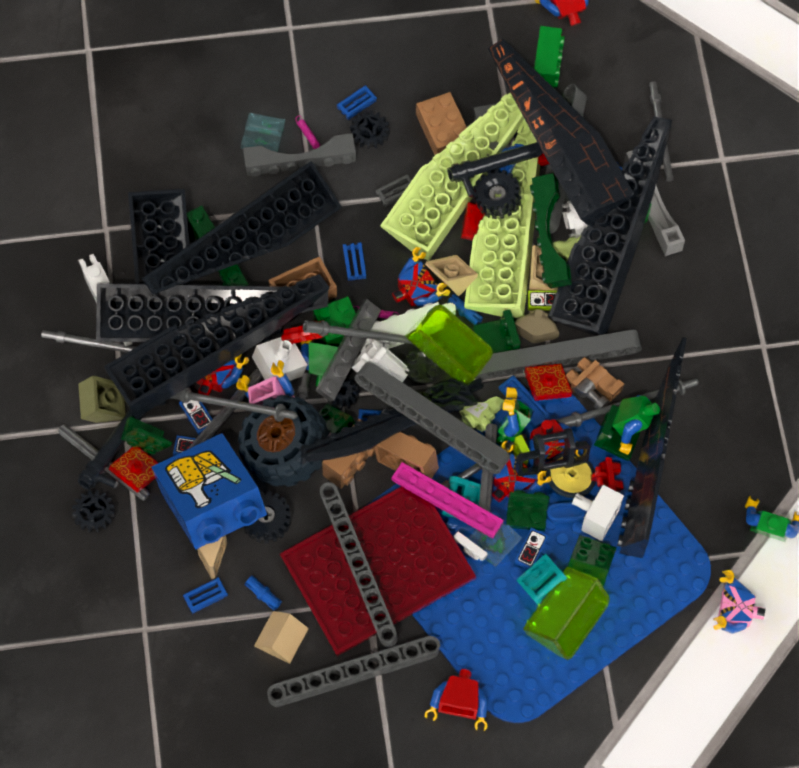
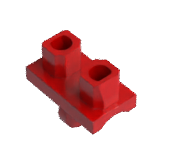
M606 457L604 462L599 463L598 467H595L596 473L591 474V481H596L598 487L605 485L619 493L623 490V482L615 480L614 475L620 474V463L612 462V457Z

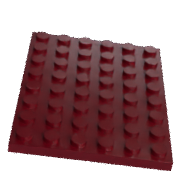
M401 486L349 515L393 625L476 579V575L435 506ZM332 525L280 553L282 560L336 656L343 654L377 634ZM343 525L339 528V531L346 532L349 527ZM349 543L346 548L352 550L356 547V544ZM358 560L354 562L353 566L361 567L363 562ZM364 578L360 584L368 585L371 580ZM371 596L368 599V602L372 604L378 601L376 596ZM379 614L375 617V620L381 622L386 616Z

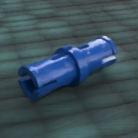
M456 294L452 295L453 298L450 297L447 303L455 304L459 315L468 319L473 325H478V322L481 323L483 317L474 310L466 309L464 307L465 302Z
M253 575L248 578L245 586L254 592L258 600H262L275 611L282 601L270 591L268 586L261 584Z

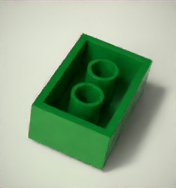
M540 26L534 69L553 88L558 87L565 36H561V28Z

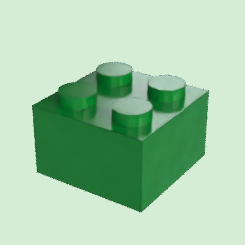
M349 297L328 304V307L313 310L314 321L325 320L330 326L349 328L356 315ZM328 333V335L322 337L324 345L339 347L344 335Z

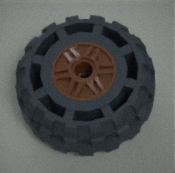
M280 395L276 399L271 397L263 400L261 405L276 408L278 404H283L286 410L296 412L297 418H284L281 422H278L274 419L273 415L252 412L242 422L241 426L243 429L239 431L238 443L240 444V457L244 461L245 466L257 478L272 486L280 487L286 485L288 487L297 485L300 480H308L312 477L310 474L313 471H318L321 468V461L301 464L300 460L303 454L300 447L302 445H312L316 439H326L329 431L321 414L310 403L297 396L294 398L289 395Z

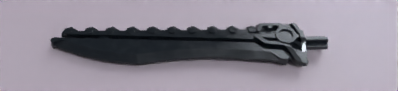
M450 378L448 381H443L428 388L421 395L449 413L461 411L464 406L477 405L478 400L471 393L482 389L484 385L480 378L467 384ZM383 409L380 413L381 415H370L367 421H356L353 427H343L340 433H329L326 439H316L312 445H302L300 450L303 455H301L300 462L304 464L305 462L330 460L357 454L375 447L382 441L417 423L396 409Z

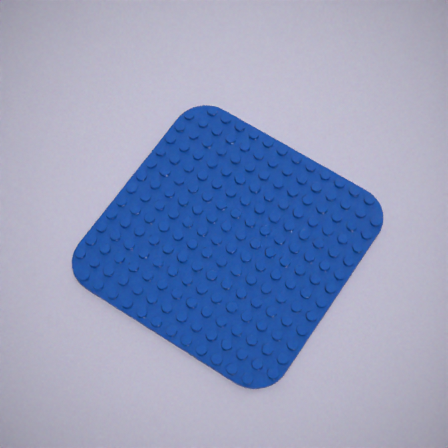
M573 395L567 398L538 401L551 415L550 420L570 416L573 412L579 414L588 412ZM502 409L495 414V418L491 423L497 425V430L499 423L508 411ZM594 418L583 421L580 427L573 426L571 429L578 438L577 442L587 441L591 446L588 461L592 464L594 470L595 467H598L599 463L605 461L606 457H612V462L620 463L621 472L619 475H614L615 480L623 482V490L619 492L624 495L620 511L603 541L581 531L584 519L577 523L554 524L547 519L546 515L545 531L540 532L549 535V538L538 560L547 554L565 575L579 535L616 547V552L604 587L600 588L566 576L567 579L555 586L541 599L542 602L537 605L516 581L528 569L514 563L530 530L506 528L509 498L506 496L501 502H498L491 496L490 513L504 520L499 531L502 530L501 534L504 539H507L504 541L502 554L498 551L493 554L484 550L488 553V556L483 561H480V559L475 560L463 551L465 547L458 542L457 545L476 575V579L412 614L428 636H434L439 640L441 653L458 674L462 669L471 671V679L478 681V688H481L488 702L487 710L493 716L506 722L524 723L544 714L699 598L710 580L711 565L705 549L659 495L657 497L649 542L643 558L620 554L621 547L617 546L619 535L624 533V528H621L623 516L627 517L628 510L624 509L626 499L631 498L632 492H628L630 480L634 481L636 468L630 461H626L594 445L601 427ZM530 423L520 433V435L525 434L528 440L525 441L527 445L530 441L531 432L535 429ZM476 428L474 429L475 431H477L485 437L486 430L484 432H481ZM449 446L437 455L439 469L432 479L439 484L446 480L449 481L450 476L461 474L475 465L476 462L452 446ZM583 449L578 450L580 456L583 454ZM554 457L548 459L544 463L550 462ZM528 460L527 467H533V465H530V462ZM482 469L466 480L481 484ZM597 482L591 492L584 496L591 501L595 500L601 487L597 486ZM396 483L394 486H392L384 493L376 497L367 505L400 488L401 486ZM543 483V487L539 490L540 493L549 496L548 507L554 503L572 502L574 499L559 495L548 483ZM494 484L492 485V494L497 489ZM458 486L456 493L461 496L462 487ZM435 506L453 538L459 531L483 549L478 541L480 540L481 533H478L477 529L457 518L442 515L443 510ZM487 536L485 539L486 543L483 541V545L485 544L486 547L491 545L492 547V544L496 542L495 540L498 541L500 537L498 536L496 539L490 537L488 539L489 536ZM554 573L549 579H547V580H546L539 588H537L534 592L537 593V592H538L543 586H545L553 577H555L556 574Z

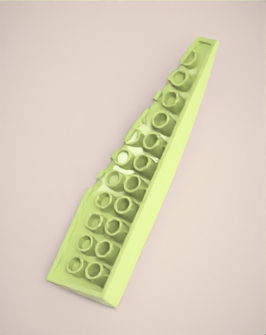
M511 93L505 94L501 101L495 106L490 107L486 114L475 120L459 134L456 140L451 141L441 153H437L428 164L423 165L382 222L381 227L412 252L414 248L420 247L418 255L420 256L422 252H425L426 256L424 259L427 261L434 255L465 210L467 203L473 198H469L462 181H450L447 168L451 167L452 164H461V162L466 160L473 161L487 157V154L490 156L500 153L508 146L524 120ZM497 141L499 144L495 150L490 149L489 142ZM487 172L474 175V178L470 179L473 188L476 186L475 182L477 179L481 181L480 176L483 174L487 176Z
M524 119L518 128V134L511 146H515L514 144L525 146L537 142ZM538 157L516 163L511 172L517 178L522 194V199H520L521 205H517L518 210L516 212L512 210V215L509 217L505 214L503 219H500V216H497V219H493L492 215L489 218L484 215L483 220L480 221L478 232L473 238L469 265L478 276L466 289L464 304L466 309L502 317L503 311L511 310L513 318L524 316L536 216L532 206V202H535V199L531 194L530 185H532V178L538 177L540 173ZM496 193V194H495V198H496V197H499V198H500L501 194L498 195V194Z

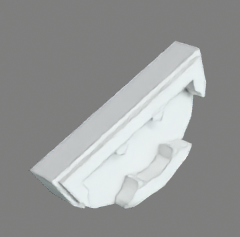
M459 531L454 535L456 543L459 542L465 547L463 551L473 559L483 561L488 556L487 552Z

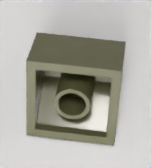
M91 376L78 384L81 419L95 423L123 419L125 416V402L112 380Z

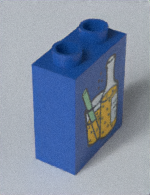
M222 433L151 467L162 496L195 550L206 544L217 542L221 537L243 526H249L267 515L257 485Z

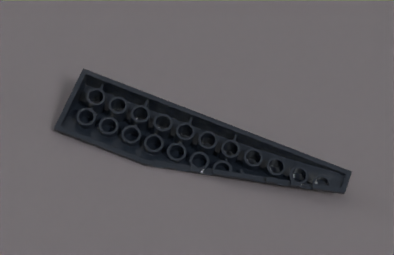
M98 282L96 341L146 342L171 326L184 325L188 320L194 319L195 321L204 318L205 314L221 312L222 308L251 298L255 300L267 292L271 294L280 291L279 288L284 286L181 284L152 294L145 283ZM328 291L302 312L328 307Z

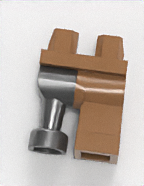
M584 357L577 365L583 371L580 375L573 369L566 374L567 380L571 384V391L580 398H589L595 403V409L605 407L609 401L611 402L623 390L624 383L619 379L616 380L596 360L591 362ZM595 389L603 395L601 398L594 391Z

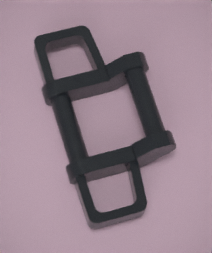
M571 428L547 435H533L535 450L517 455L515 471L519 476L539 474L541 471L581 465L588 462L591 446L587 441L575 442ZM564 439L563 459L544 463L546 455L544 443ZM583 449L582 456L574 458L575 450ZM534 459L533 467L522 468L524 461Z

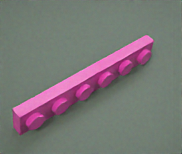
M403 462L392 476L393 482L492 539L504 522L501 518Z

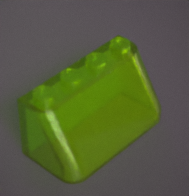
M436 305L431 308L405 335L410 342L448 375L465 384L476 378L493 354L492 348L443 305Z
M567 567L563 572L567 579L564 582L561 581L547 594L532 617L527 621L523 630L529 637L559 657L569 660L574 656L607 609L609 595L598 578Z

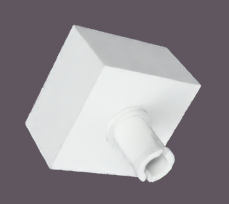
M281 337L257 345L252 356L264 380L274 376L278 377V375L271 373V367L273 362L277 366L279 360L284 363L282 372L287 375L289 381L302 377L307 367V363L296 344H291L287 340L282 341Z
M605 485L601 487L593 501L577 493L572 501V505L587 511L581 531L603 541L620 511L624 495Z

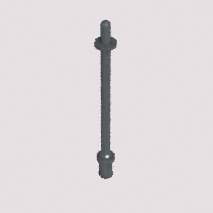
M305 320L303 323V332L317 333L319 336H326V334L331 333L421 345L423 350H428L430 347L442 348L444 346L443 341L431 339L430 334H424L420 338L330 326L327 321L314 322Z
M679 378L677 392L680 395H684L685 389L698 385V379L693 378L682 382ZM659 389L643 395L649 398V400L655 399ZM620 401V402H617V403H614L613 405L619 407L620 404H621V401ZM612 404L582 414L573 412L570 416L556 419L558 424L564 423L570 427H580L583 421L607 414Z
M186 388L170 398L178 399L183 403L193 400L273 415L274 419L278 422H281L284 418L296 419L298 416L296 412L286 410L283 404H278L276 408L193 393L190 388Z

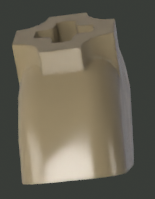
M535 309L534 311H529V314L519 317L514 322L517 333L531 343L549 341L559 337L556 324L548 318V314L543 312V310Z

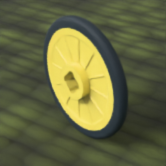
M563 454L557 455L551 461L563 459ZM589 461L571 468L561 467L546 470V478L551 477V481L548 484L556 493L564 497L574 498L577 493L585 496L591 492L596 481H591L590 476L595 473V470Z

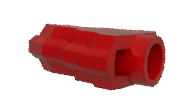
M302 324L284 329L281 340H287L291 344L322 338L323 336H319L317 333L303 332Z

